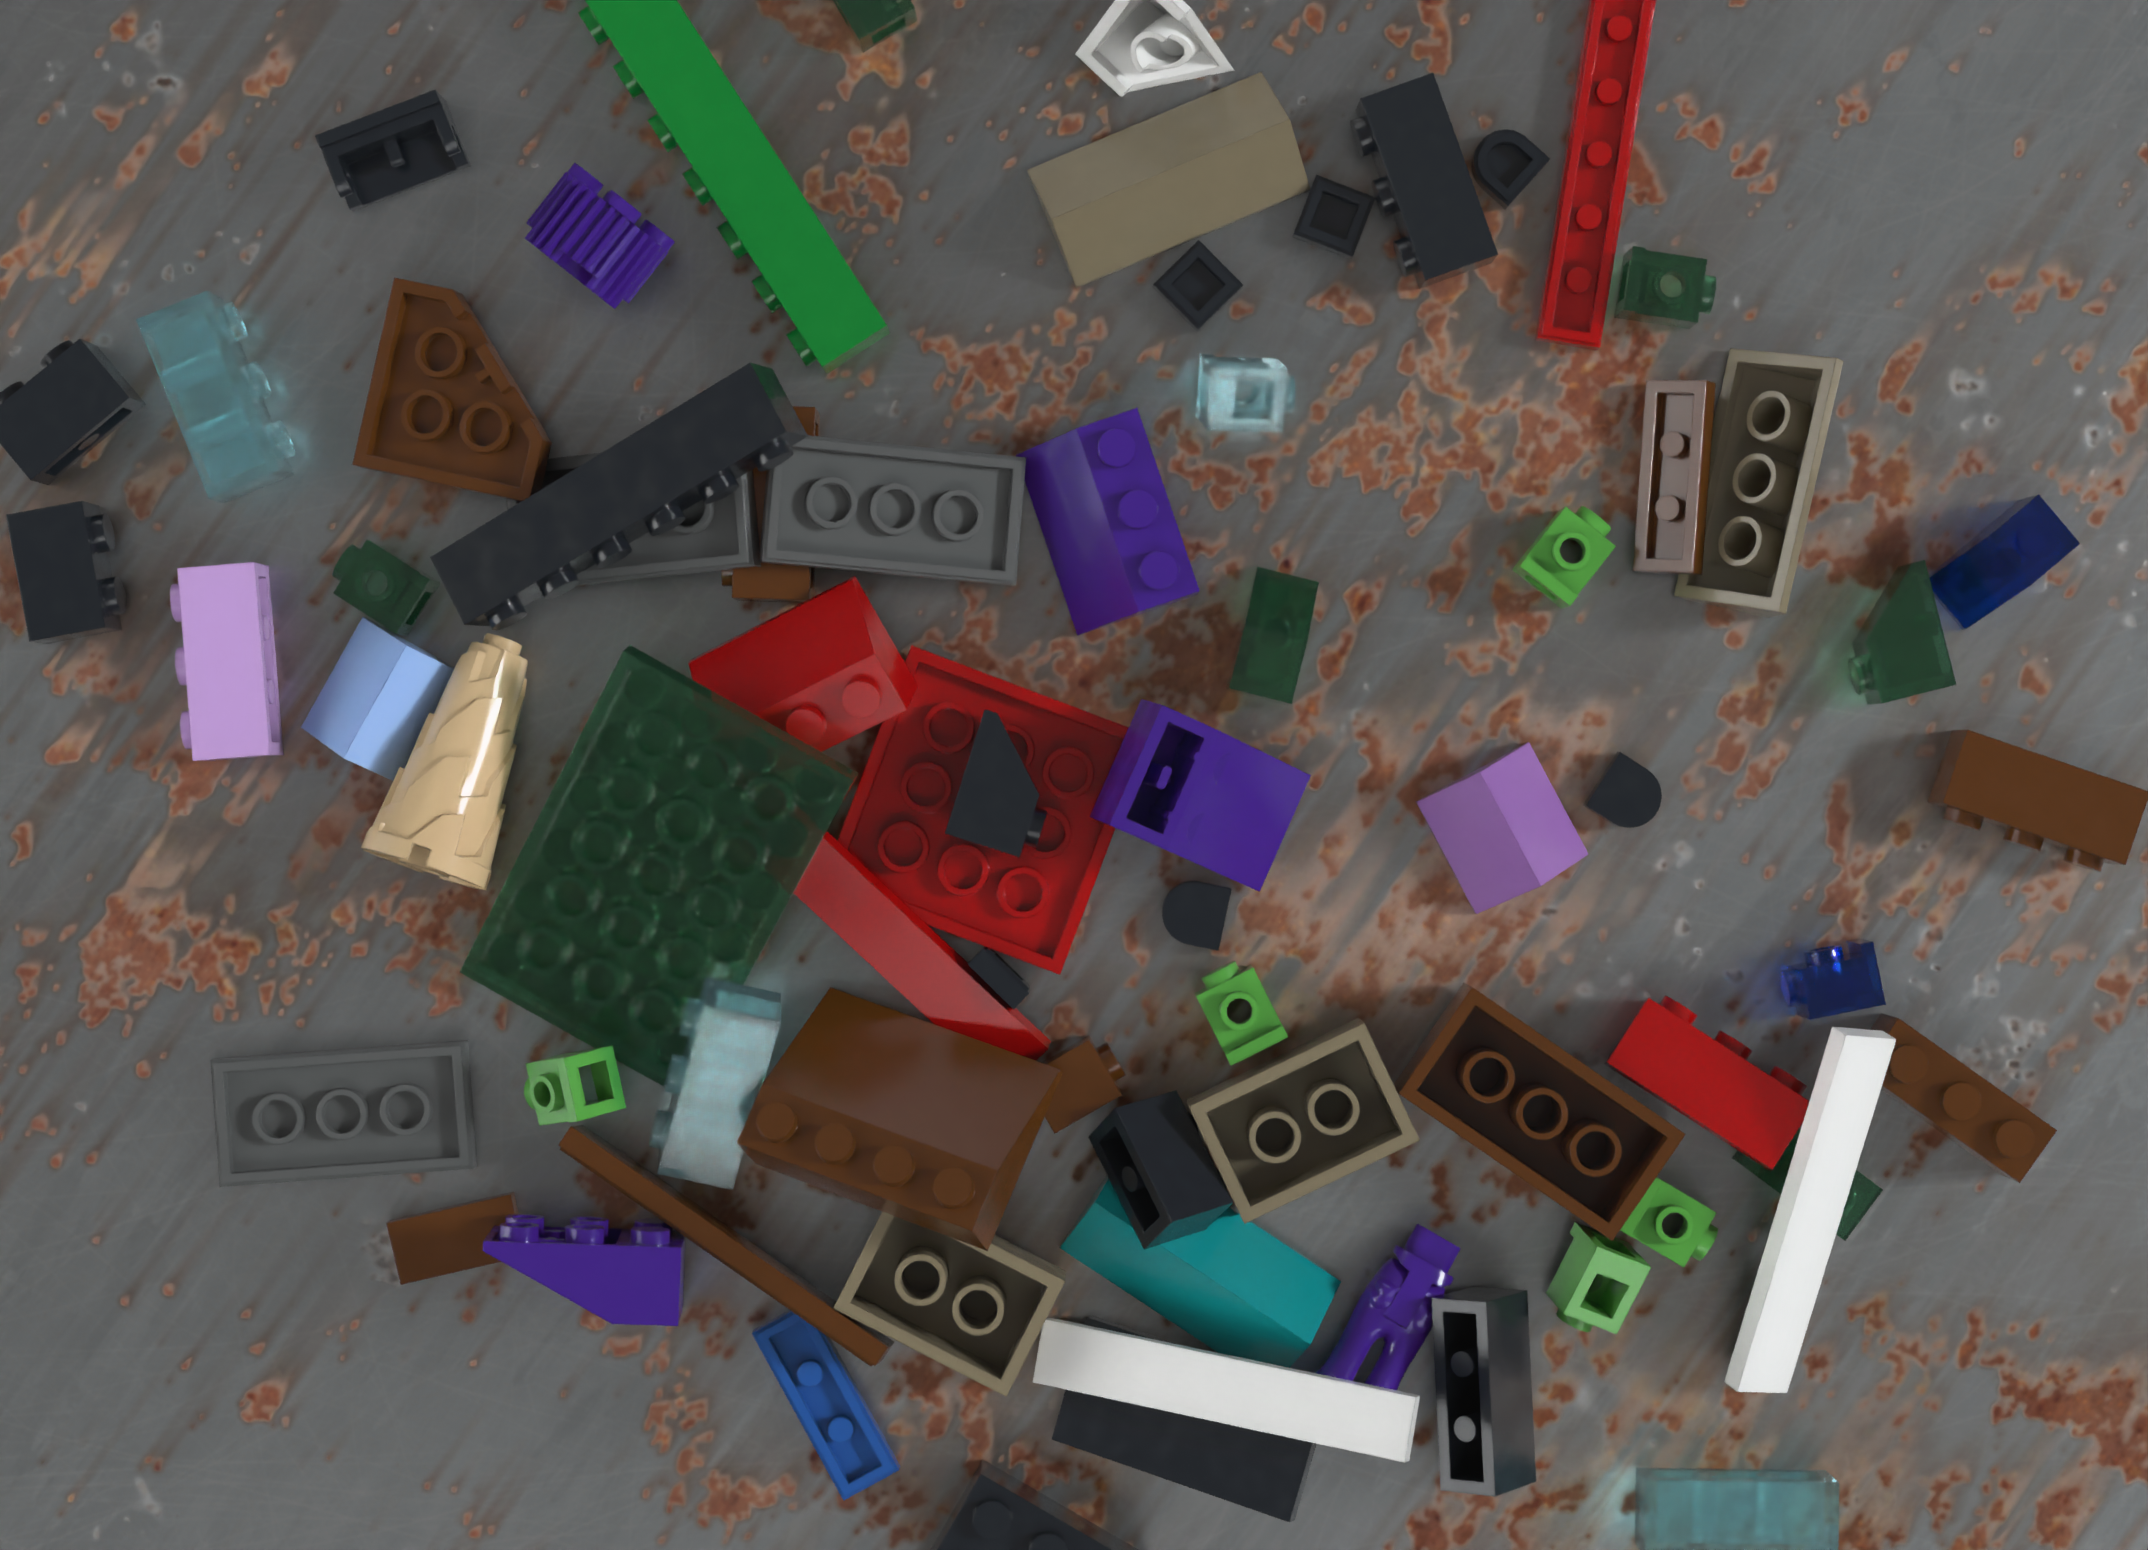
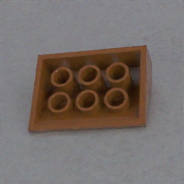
M830 987L762 1084L736 1143L757 1165L988 1251L1063 1073L1061 1069Z

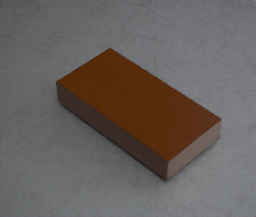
M514 1191L388 1221L386 1225L400 1284L403 1285L501 1262L483 1252V1240L494 1226H500L501 1223H505L507 1215L519 1214Z

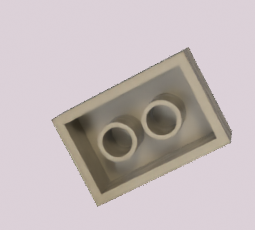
M1359 1018L1187 1099L1189 1109L1244 1224L1420 1141L1367 1027Z
M881 1212L833 1309L1007 1397L1065 1283L1066 1271L997 1235H994L990 1247L986 1251Z

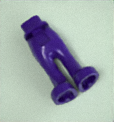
M1416 1224L1405 1246L1402 1248L1395 1245L1392 1252L1395 1253L1398 1260L1389 1258L1366 1286L1335 1348L1316 1374L1353 1381L1371 1346L1378 1338H1383L1384 1346L1364 1384L1398 1390L1399 1384L1409 1365L1433 1327L1431 1298L1444 1295V1287L1451 1285L1454 1278L1447 1273L1461 1248L1425 1227Z

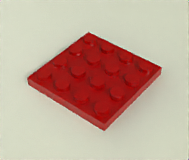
M911 645L905 664L918 687L907 710L882 722L837 841L927 925L1060 975L1116 829L1091 818L1090 814L1129 727ZM984 710H989L999 715L1040 794L1036 808L1048 811L1037 847L1034 848L1024 844L1020 857L945 834Z

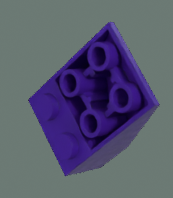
M1141 699L1090 817L1260 892L1311 775L1164 705Z
M513 1214L506 1216L505 1223H501L500 1226H494L483 1240V1252L611 1324L679 1325L684 1304L686 1237L673 1230V1228L660 1219L634 1220L633 1228L622 1229L608 1228V1218L579 1216L571 1217L570 1225L561 1227L544 1226V1216Z

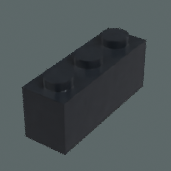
M1434 73L1360 98L1355 110L1358 118L1350 120L1351 131L1360 155L1362 157L1372 155L1379 175L1378 179L1372 180V189L1383 217L1393 214L1401 238L1394 240L1393 246L1403 275L1405 277L1415 275L1418 287L1421 289L1491 264L1497 257L1498 252Z
M1473 1286L1431 1298L1440 1491L1496 1497L1536 1482L1527 1290Z

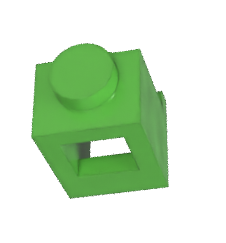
M1580 506L1576 513L1564 507L1555 514L1512 570L1561 609L1569 607L1616 547L1605 538L1610 532L1611 527L1601 517L1584 506ZM1565 540H1574L1580 544L1582 556L1577 563H1568L1561 557L1560 547Z
M1232 961L1201 977L1205 988L1194 994L1231 1066L1288 1038L1252 965L1240 970L1236 961ZM1239 998L1247 1000L1251 1005L1249 1018L1243 1022L1230 1020L1227 1016L1229 1003Z
M613 1045L563 1053L525 1063L529 1078L525 1082L524 1096L528 1105L536 1110L539 1126L563 1122H578L626 1108ZM590 1065L597 1095L596 1100L585 1101L579 1067Z
M1656 1177L1620 1229V1231L1683 1268L1690 1257L1698 1261L1702 1260L1712 1247L1718 1234V1228L1710 1224L1716 1215L1715 1211L1659 1177ZM1670 1213H1679L1683 1218V1224L1675 1235H1667L1662 1229V1222Z
M1575 1222L1570 1231L1574 1239L1546 1294L1558 1307L1557 1317L1568 1325L1584 1332H1590L1592 1327L1596 1326L1617 1334L1651 1266L1628 1242L1616 1237L1612 1241L1597 1230Z

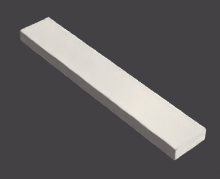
M1832 1027L1724 1380L1736 1392H1788L1896 1042L1894 1037L1884 1031Z
M1046 1318L1042 1326L1033 1376V1383L1404 1463L1410 1460L1420 1395L1054 1318Z

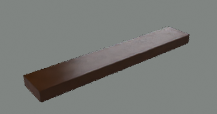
M584 1125L571 1126L558 1144L561 1147L560 1150L869 1366L872 1367L879 1364L894 1344V1341L884 1334L833 1309L836 1303L835 1300Z

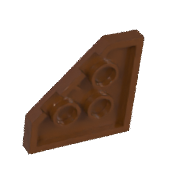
M394 278L352 465L520 502L540 491L544 481L552 442L463 294L449 288Z

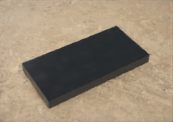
M1096 1316L1086 1317L1084 1324L1173 1343ZM1065 1390L1052 1436L1054 1441L1287 1522L1295 1520L1316 1448V1443Z

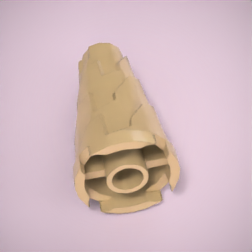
M486 633L483 643L471 642L467 653L461 655L434 714L429 712L405 768L399 767L373 826L369 828L361 846L364 851L421 873L425 871L438 875L439 879L478 890L487 889L491 877L490 869L505 813L506 804H502L517 749V744H514L513 740L527 685L525 673L528 661L519 656L522 649L521 644L498 635Z

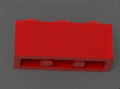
M1665 995L1659 1004L1650 998L1646 999L1604 1065L1765 1169L1773 1170L1804 1121L1809 1100L1802 1095L1807 1085L1777 1066H1774L1771 1072L1767 1074L1751 1064L1747 1059L1752 1050L1730 1035L1719 1030L1715 1038L1712 1039L1692 1026L1697 1015L1672 998Z

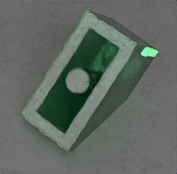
M1925 560L1897 567L1852 642L1855 657L1848 659L1849 675L1855 692L1858 695L1865 694L1867 705L1882 704L1956 685Z
M1261 567L1256 568L1226 690L1283 705L1292 704L1308 641L1319 582Z

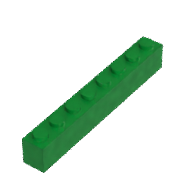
M585 0L588 6L577 13L598 45L610 39L623 60L612 67L633 99L642 93H645L657 114L647 121L667 152L669 153L678 146L681 148L692 166L682 173L683 177L702 206L714 200L727 221L716 228L737 260L748 253L756 264L761 275L751 282L771 313H774L781 307L787 312L796 328L786 334L806 367L818 360L825 373L828 374L890 334L887 324L678 1Z

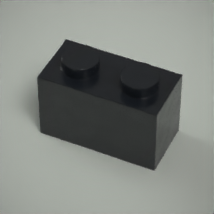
M78 339L74 344L71 340L57 345L41 360L40 364L44 369L25 385L22 381H19L0 392V444L31 481L50 485L146 405L99 347L83 339Z
M78 501L7 514L6 519L29 642L49 644L122 630L120 615L125 614L127 610L126 595L120 578L118 576L112 577L108 552L115 549V536L108 515L100 513L99 505Z
M1177 1090L1114 1108L1088 1137L1144 1250L1206 1230L1233 1203L1219 1170L1215 1167L1199 1136L1197 1124L1193 1116L1187 1112Z

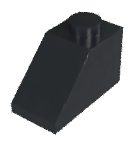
M984 710L945 834L1020 857L1024 844L1034 848L1037 847L1048 811L1036 808L1040 794L999 715L995 712Z

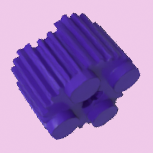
M574 163L568 172L563 174L526 222L532 229L525 239L612 308L616 309L622 300L628 304L631 302L666 257L675 241L647 219L638 228L635 223L642 214L612 190L610 192L607 191L603 198L599 197L597 194L604 185L577 163Z

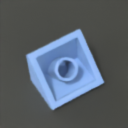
M362 617L301 728L342 758L393 781L399 767L405 768L429 712L434 714L455 667L368 618Z

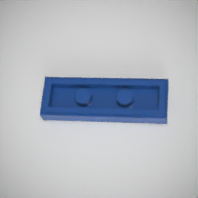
M790 1310L753 1330L752 1335L843 1501L900 1470L899 1462L832 1340Z

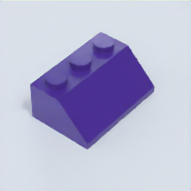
M1138 408L1076 428L1016 455V457L1026 458L1024 481L1077 636L1198 595L1200 590Z

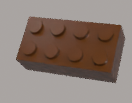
M1466 983L1462 984L1394 1083L1397 1093L1612 1241L1686 1135Z

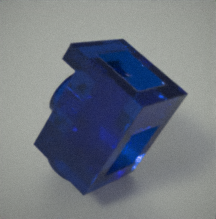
M1860 938L1847 941L1849 954L1844 955L1842 945H1832L1804 951V963L1787 966L1788 969L1780 970V985L1787 1007H1796L1797 1016L1812 1020L1886 1005L1873 941Z

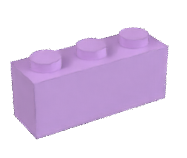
M248 562L177 568L178 583L171 585L170 605L174 620L182 622L183 647L176 649L175 668L179 684L181 686L187 685L189 711H183L180 718L181 738L185 749H192L193 761H216L284 755L269 566Z

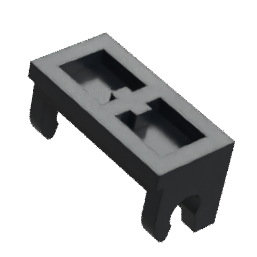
M436 90L429 91L315 135L340 197H345L351 211L359 210L471 167L447 102Z

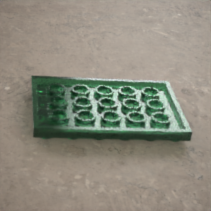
M629 645L622 652L481 928L460 973L594 1048L613 1045L617 1061L683 1097L859 773Z

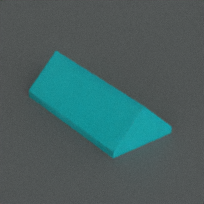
M1107 1175L1059 1246L1060 1249L1216 1352L1288 1368L1311 1345L1341 1284L1340 1279L1252 1221L1244 1224L1240 1214L1231 1207H1228L1206 1230L1144 1250Z

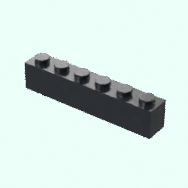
M748 363L434 554L430 559L464 625L491 626L493 631L501 630L524 618L527 615L524 606L539 597L544 596L545 599H552L576 587L580 582L577 574L594 564L598 568H602L628 556L632 552L629 543L649 532L651 536H656L677 527L686 519L683 511L703 500L705 504H710L732 494L739 488L736 479L757 467L758 471L761 472L782 464L794 454L791 446L808 437L774 370L762 365Z

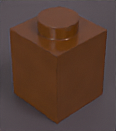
M1090 1035L1041 1062L1061 1069L1063 1073L1045 1114V1118L1054 1134L1122 1096L1121 1089L1116 1081L1126 1076L1107 1042L1096 1047Z

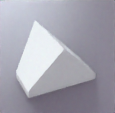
M1115 0L1075 54L1120 97H1123L1128 92L1235 71L1192 8L1183 0Z

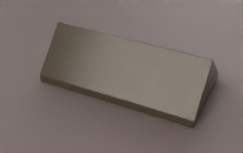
M1262 72L1027 170L1076 289L1310 191V185L1290 118Z
M1730 348L1713 421L1702 575L1679 574L1674 596L1766 618L1786 614L1843 360L1833 357Z

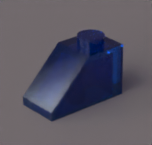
M2039 494L2014 503L1926 577L1922 583L1959 627L1965 630L2031 586L2080 543Z

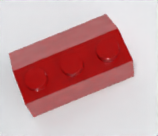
M855 576L691 659L688 663L707 737L739 792L907 710L918 687Z

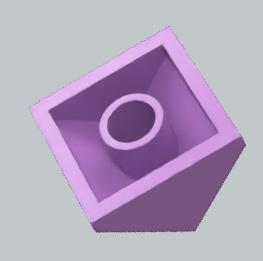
M1529 742L1416 801L1475 914L1542 886L1588 855L1584 844Z

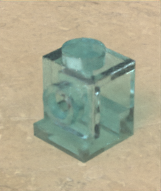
M1200 354L1196 417L1210 431L1283 432L1284 413H1292L1295 404L1294 376L1287 375L1288 369L1278 358L1215 357L1213 354ZM1239 381L1254 382V389L1250 396L1243 399L1235 397L1236 384Z

